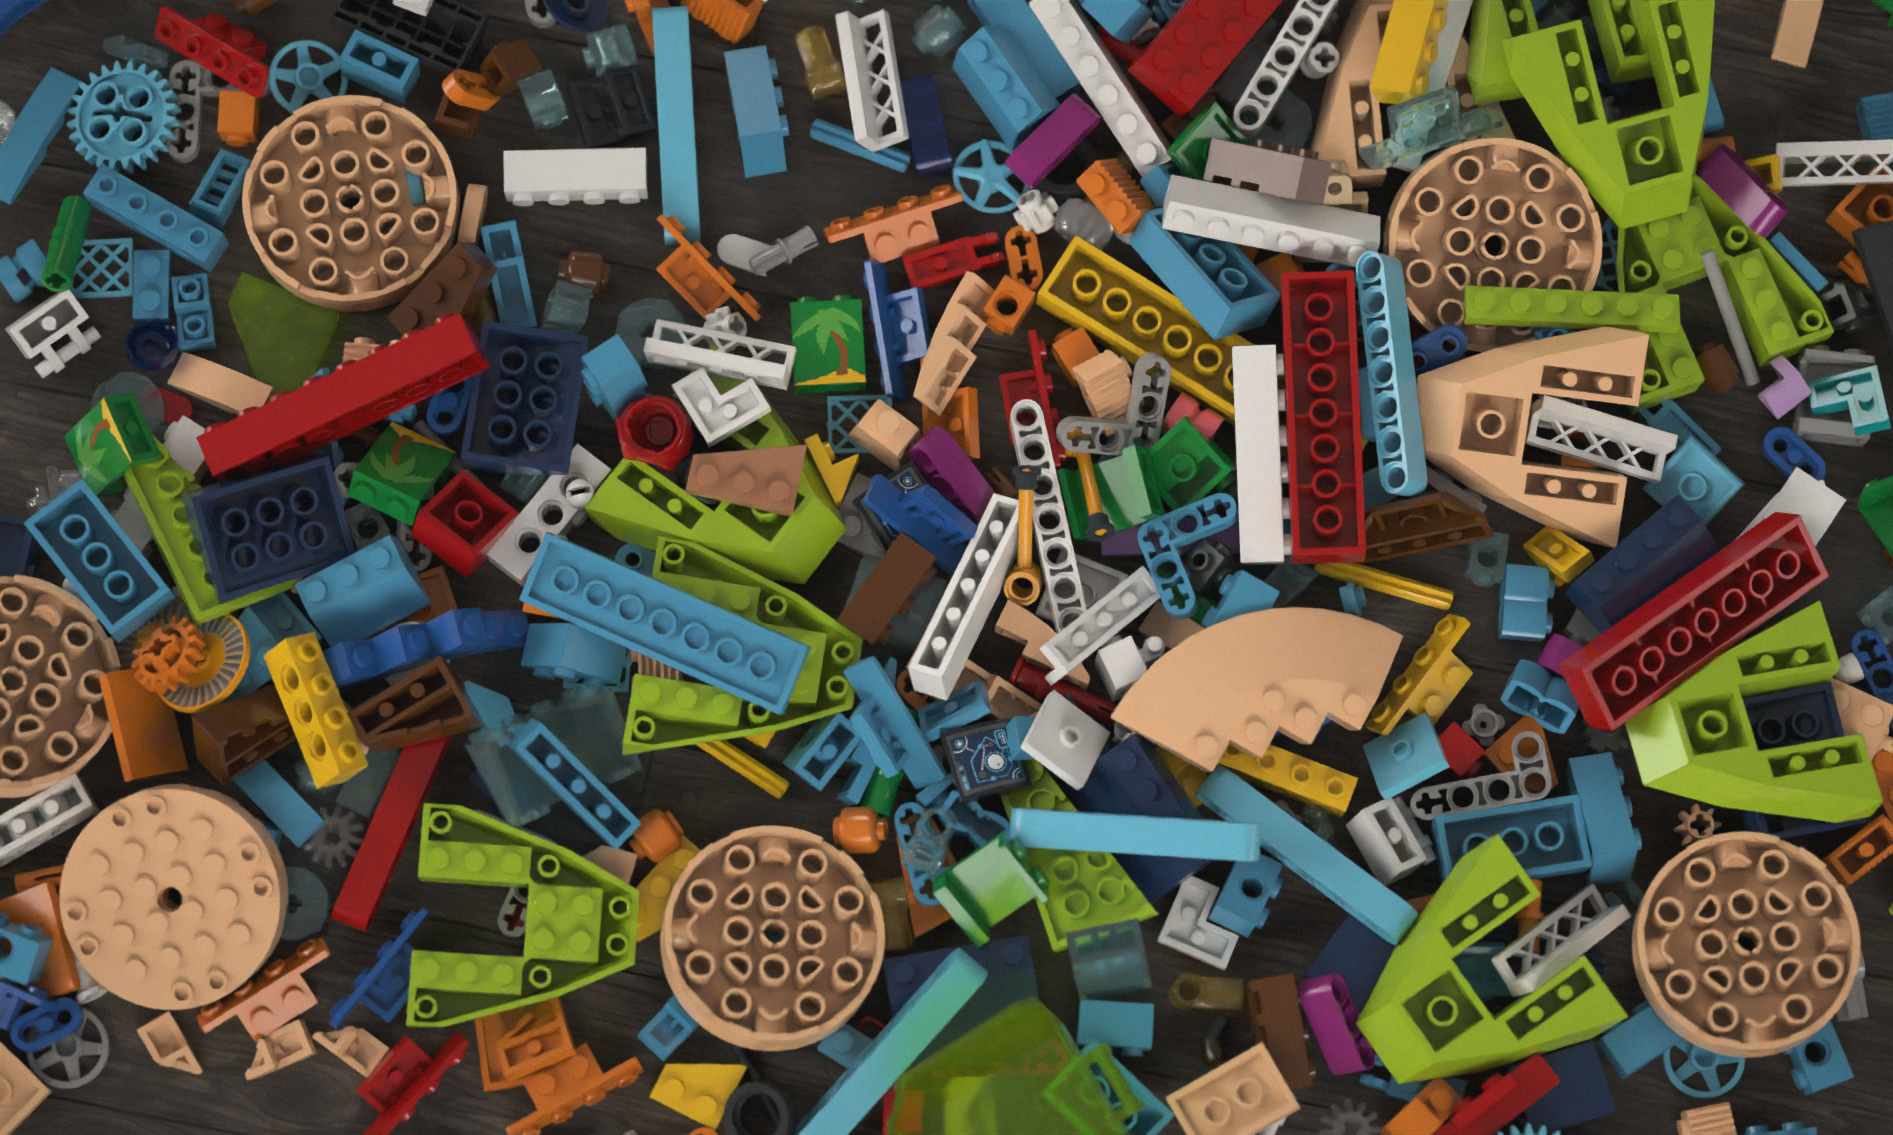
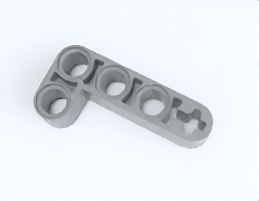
M1524 731L1514 738L1512 742L1514 771L1418 789L1411 798L1413 813L1423 820H1433L1439 816L1532 802L1545 798L1551 791L1552 779L1543 739L1532 731ZM1524 738H1533L1539 744V751L1532 758H1524L1518 752L1519 742ZM1533 773L1541 774L1546 780V787L1539 794H1531L1525 787L1526 778ZM1497 780L1507 782L1510 787L1508 797L1502 801L1492 799L1489 794L1490 785ZM1460 787H1468L1474 794L1472 804L1465 808L1458 807L1453 800L1454 792ZM1447 789V802L1451 811L1444 812V804L1433 806L1431 814H1426L1425 809L1418 808V802L1423 801L1424 794H1429L1431 799L1443 798L1440 790Z

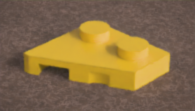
M667 1063L650 1098L716 1130L723 1117L726 1101L733 1091L737 1089L748 1065L744 1063Z

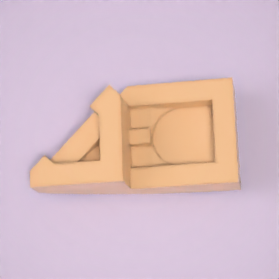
M170 1010L137 1028V1032L155 1062L160 1063L162 1066H170L197 1075L203 1072L201 1065Z
M298 1019L266 1035L265 1039H259L256 1046L258 1048L251 1068L247 1069L245 1076L247 1080H253L317 1054L305 1020Z
M354 1026L343 1027V1030L328 1033L316 1032L312 1036V1038L366 1078L391 1051L390 1048L363 1028L356 1029Z

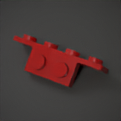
M169 6L160 8L154 34L156 39L254 98L263 97L270 68L258 59L265 56L267 44L255 38L252 32L231 24L223 15L211 13L208 16L191 20Z
M1036 329L1028 330L1027 340L1033 369L999 375L1011 447L1014 446L1010 429V415L1013 406L1023 399L1035 401L1043 411L1056 474H1058L1057 470L1061 468V463L1066 462L1064 446L1056 442L1054 429L1059 424L1058 411L1056 407L1050 408L1048 394H1053V385L1050 372H1043L1041 360L1047 359L1045 342L1043 338L1037 339ZM1028 412L1020 413L1016 417L1017 421L1023 426H1030L1036 422L1035 417Z
M456 1031L430 1058L405 1035L355 1090L381 1113L362 1135H391V1131L400 1121H406L414 1113L416 1103L425 1093L429 1094L437 1088L441 1082L440 1076L449 1066H455L463 1059L470 1042Z
M1536 1053L1505 1077H1502L1499 1072L1481 1086L1485 1092L1474 1101L1470 1096H1467L1452 1108L1456 1115L1432 1135H1493L1560 1082V1079L1542 1056Z

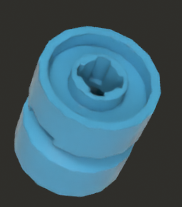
M33 238L16 249V256L6 255L0 259V281L16 304L33 294V287L35 285L44 287L41 282V275L46 257ZM24 267L27 274L17 277L16 274Z

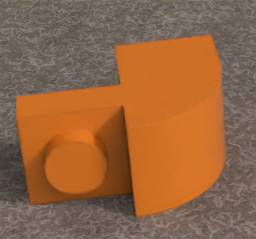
M1443 1078L1433 1079L1379 1133L1381 1135H1431L1454 1112L1452 1108L1463 1099Z

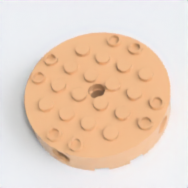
M361 95L334 96L309 103L293 111L292 116L284 120L277 127L275 125L263 138L256 149L257 153L251 162L250 168L246 171L243 184L242 206L245 226L261 262L271 276L288 292L305 302L324 309L340 312H362L380 309L405 299L449 253L458 232L461 210L460 193L453 167L442 143L416 115L403 107L399 108L375 97ZM405 171L422 177L426 204L412 205ZM348 199H360L353 209L343 206Z
M1483 138L1461 142L1435 153L1419 165L1404 181L1391 204L1383 238V254L1393 256L1401 262L1408 315L1426 332H1430L1444 324H1457L1468 335L1467 350L1478 352L1536 340L1534 331L1543 327L1464 324L1463 291L1465 285L1592 291L1602 259V229L1598 212L1595 210L1588 194L1589 191L1579 176L1560 159L1552 155L1551 152L1537 145L1511 138ZM1492 235L1497 236L1501 241V249L1494 256L1490 255L1484 246L1486 240ZM1446 339L1443 341L1450 345L1456 346L1455 341L1452 339Z
M23 575L0 577V798L27 797L39 794L71 775L78 774L91 761L112 732L98 676L120 671L119 668L121 667L118 653L111 637L108 638L104 629L98 623L97 616L82 601L50 582ZM2 680L11 681L17 690L7 691Z
M187 784L155 786L136 792L110 805L95 816L77 837L68 854L61 877L60 911L62 923L70 946L80 963L98 983L110 992L127 1001L149 1008L163 1010L194 1008L216 1001L234 991L251 978L272 954L284 929L286 907L289 901L286 869L279 849L270 833L258 818H254L247 810L241 807L239 802L215 790H207ZM170 887L176 888L181 893L182 904H175L168 899Z
M758 826L735 831L730 836L714 844H709L689 862L686 869L680 875L670 895L661 924L660 950L663 968L669 985L682 1007L698 1024L713 1035L737 1046L753 1050L784 1051L797 1049L820 1041L837 1031L856 1013L877 978L884 954L885 927L882 909L878 897L865 879L862 869L843 850L840 852L832 845L823 841L822 837L792 827ZM764 932H775L782 941L773 944V942H770L765 937Z
M1729 832L1714 835L1691 844L1672 860H1669L1656 875L1639 905L1632 932V956L1635 973L1640 987L1655 1013L1668 1027L1688 1042L1713 1053L1730 1057L1751 1058L1774 1055L1796 1047L1811 1038L1824 1027L1846 1000L1857 974L1860 960L1861 942L1859 925L1852 902L1842 884L1839 885L1822 861L1803 847L1798 848L1780 840V837L1758 832ZM1738 937L1749 938L1753 942L1755 949L1751 952L1742 949L1739 943H1737Z

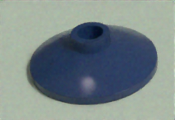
M543 0L548 12L559 23L576 31L588 32L596 30L605 22L608 15L606 0Z

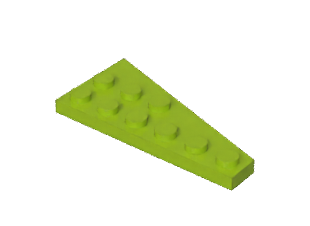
M152 434L161 457L154 463L131 467L123 474V477L195 625L198 626L294 588L295 584H297L295 579L224 602L218 601L192 535L181 494L202 487L195 481L196 478L187 469L184 470L169 455L170 451Z
M1024 760L1032 787L1001 796L1010 824L1011 808L1078 811L1037 760ZM1025 847L1028 853L1027 859L1034 867L1039 865L1050 880L1049 900L1042 903L1037 896L1035 899L1053 951H1062L1158 915L1110 852Z

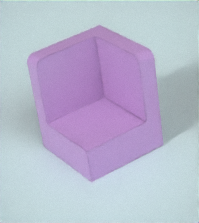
M1782 354L1770 362L1779 379L1758 394L1760 401L1777 419L1812 394L1801 374Z

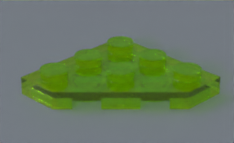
M244 272L241 273L227 303L256 379L273 387L276 393L290 391L291 393L303 387V382L314 375L341 317L340 313L333 309L313 304L290 291Z

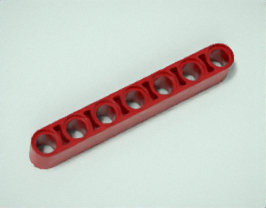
M454 735L403 748L335 903L331 916L332 919L367 932L370 928Z

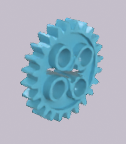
M129 60L125 69L119 61H115L114 71H110L105 65H102V76L97 77L92 72L89 73L92 83L87 85L80 82L79 86L84 91L82 96L73 95L72 97L78 105L77 107L67 109V112L75 117L74 120L66 123L67 127L75 131L69 136V139L78 144L75 150L82 156L85 155L84 159L91 165L96 163L98 168L101 164H104L119 173L123 166L125 171L132 174L134 164H137L145 170L146 159L151 158L157 163L159 160L156 152L159 149L164 152L169 151L168 147L164 144L165 140H176L177 138L170 132V129L181 125L176 118L172 117L181 112V108L173 103L179 97L170 90L172 87L171 83L166 79H162L163 75L156 69L151 72V68L145 63L138 69V65ZM115 94L114 100L105 105L106 99L110 95ZM149 96L148 102L143 107L138 108L139 102ZM96 113H106L105 115L95 116ZM152 118H153V120H152L151 122H142V121H141L142 119H143V120H148V119H152ZM109 127L107 135L99 138L100 132ZM139 130H143L141 137L136 141H132L133 135Z

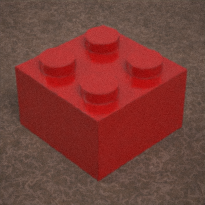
M462 469L418 512L411 536L467 579L488 558L487 553L517 518L519 512Z

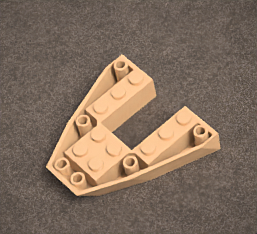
M1355 0L1336 47L1340 56L1339 65L1328 74L1310 151L1319 152L1318 160H1345L1353 188L1382 186L1386 177V164H1383L1385 155L1379 101L1370 90V84L1394 0ZM1462 32L1442 94L1447 145L1450 147L1461 142L1483 138L1515 139L1499 102L1474 104L1467 78L1469 40L1464 32ZM1330 169L1329 174L1338 172L1335 169Z
M1604 326L1494 348L1418 375L1417 394L1425 458L1471 490L1547 527L1559 530L1572 539L1612 548L1616 547L1627 477L1618 472L1522 461L1532 393L1638 406L1649 334L1637 330Z

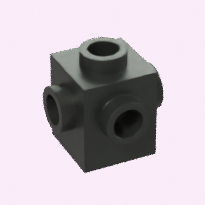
M1844 280L1830 286L1829 292L1818 297L1833 330H1846L1847 334L1854 333L1867 327V320L1878 316L1874 307L1875 300L1872 292L1865 283L1851 284L1850 280Z
M1200 539L1197 544L1190 548L1186 559L1182 562L1191 586L1198 592L1216 601L1221 595L1219 589L1227 575L1231 574L1233 576L1242 567L1231 558L1235 552L1219 540L1212 544L1205 539Z
M1585 718L1580 723L1585 729L1579 739L1586 743V748L1595 754L1611 752L1613 755L1618 749L1624 752L1630 743L1625 722L1617 727L1615 732H1608L1605 729L1588 726Z

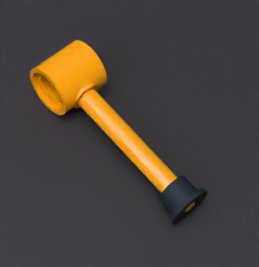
M1076 427L1074 432H1068L1067 437L1072 441L1074 436L1077 435L1085 436L1089 439V434L1080 432ZM1064 447L1066 457L1074 456L1077 459L1089 517L1087 518V538L1094 542L1108 540L1115 534V528L1109 522L1108 515L1103 512L1090 456L1091 453L1072 452Z
M1021 465L1012 468V474L1016 475L1015 487L1019 489L1017 563L1012 566L1005 581L1004 593L1007 599L1019 606H1027L1038 598L1044 583L1042 569L1032 562L1033 489L1037 488V476L1041 474V469L1036 466ZM1020 577L1027 578L1031 581L1033 587L1023 589L1017 585L1015 579Z

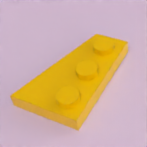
M684 835L681 837V847L661 860L636 887L640 891L636 938L638 943L661 930L664 911L674 885L689 862L701 851Z

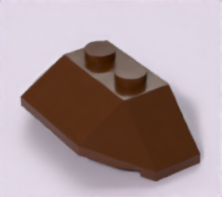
M1429 491L1422 496L1408 499L1395 498L1387 503L1372 506L1365 513L1366 557L1364 562L1354 563L1366 564L1493 538L1494 532L1486 514L1448 491Z

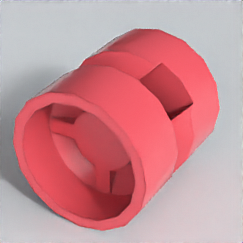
M1183 391L1164 418L1161 432L1166 434L1183 417L1188 416L1212 443L1223 425L1225 417L1211 408L1199 410V402Z

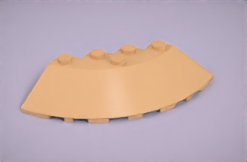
M1274 608L1241 614L1198 631L1158 658L1125 693L1110 718L1201 771L1213 772L1228 744L1252 758H1262L1276 731L1281 732L1300 744H1311L1326 717L1349 731L1360 730L1379 696L1403 635L1379 623L1353 614L1321 608Z

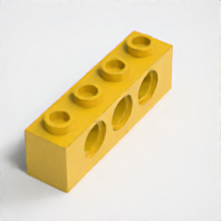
M315 633L286 638L264 654L263 657L317 789L346 782L368 767V762Z
M1228 744L1217 765H1222L1233 772L1243 781L1342 818L1345 814L1358 778L1271 744H1269L1262 758H1252Z

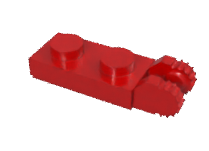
M990 232L970 238V236L902 257L911 288L918 287L925 290L963 278L967 271L976 274L980 270L990 269L1003 264L1006 261L1004 253H993L977 259L974 249L990 247L999 242L997 233Z

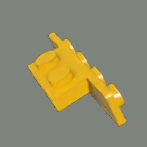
M1448 614L1437 623L1432 636L1424 646L1416 651L1413 661L1405 672L1396 678L1391 691L1385 699L1373 709L1370 719L1365 724L1370 731L1385 736L1388 735L1406 711L1414 718L1427 712L1432 719L1433 725L1436 724L1473 674L1451 652L1471 624L1466 618Z

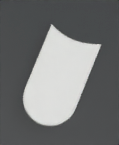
M729 234L719 241L717 252L719 258L725 264L754 273L750 267L749 260L751 257L772 246L737 234Z

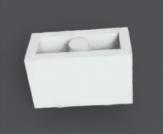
M69 289L55 293L5 328L25 358L31 359L38 353H42L45 360L34 367L42 379L53 371L55 373L65 368L64 363L78 353L83 355L92 349L90 345L101 338L94 326L83 333L77 328L89 316ZM65 334H68L72 341L55 352L51 344Z
M1116 635L1101 645L1102 648L1098 650L1094 664L1112 702L1123 698L1125 693L1143 675L1147 668L1151 667L1163 655L1165 644L1161 638L1156 636L1149 637L1140 650L1137 649L1131 635L1124 639L1120 635Z
M1401 796L1395 799L1391 797L1386 801L1384 799L1364 808L1346 824L1347 829L1377 881L1384 886L1409 876L1423 863L1426 866L1437 860L1431 848L1433 845L1428 835L1422 833L1415 821L1417 816L1413 813L1411 807H1407Z

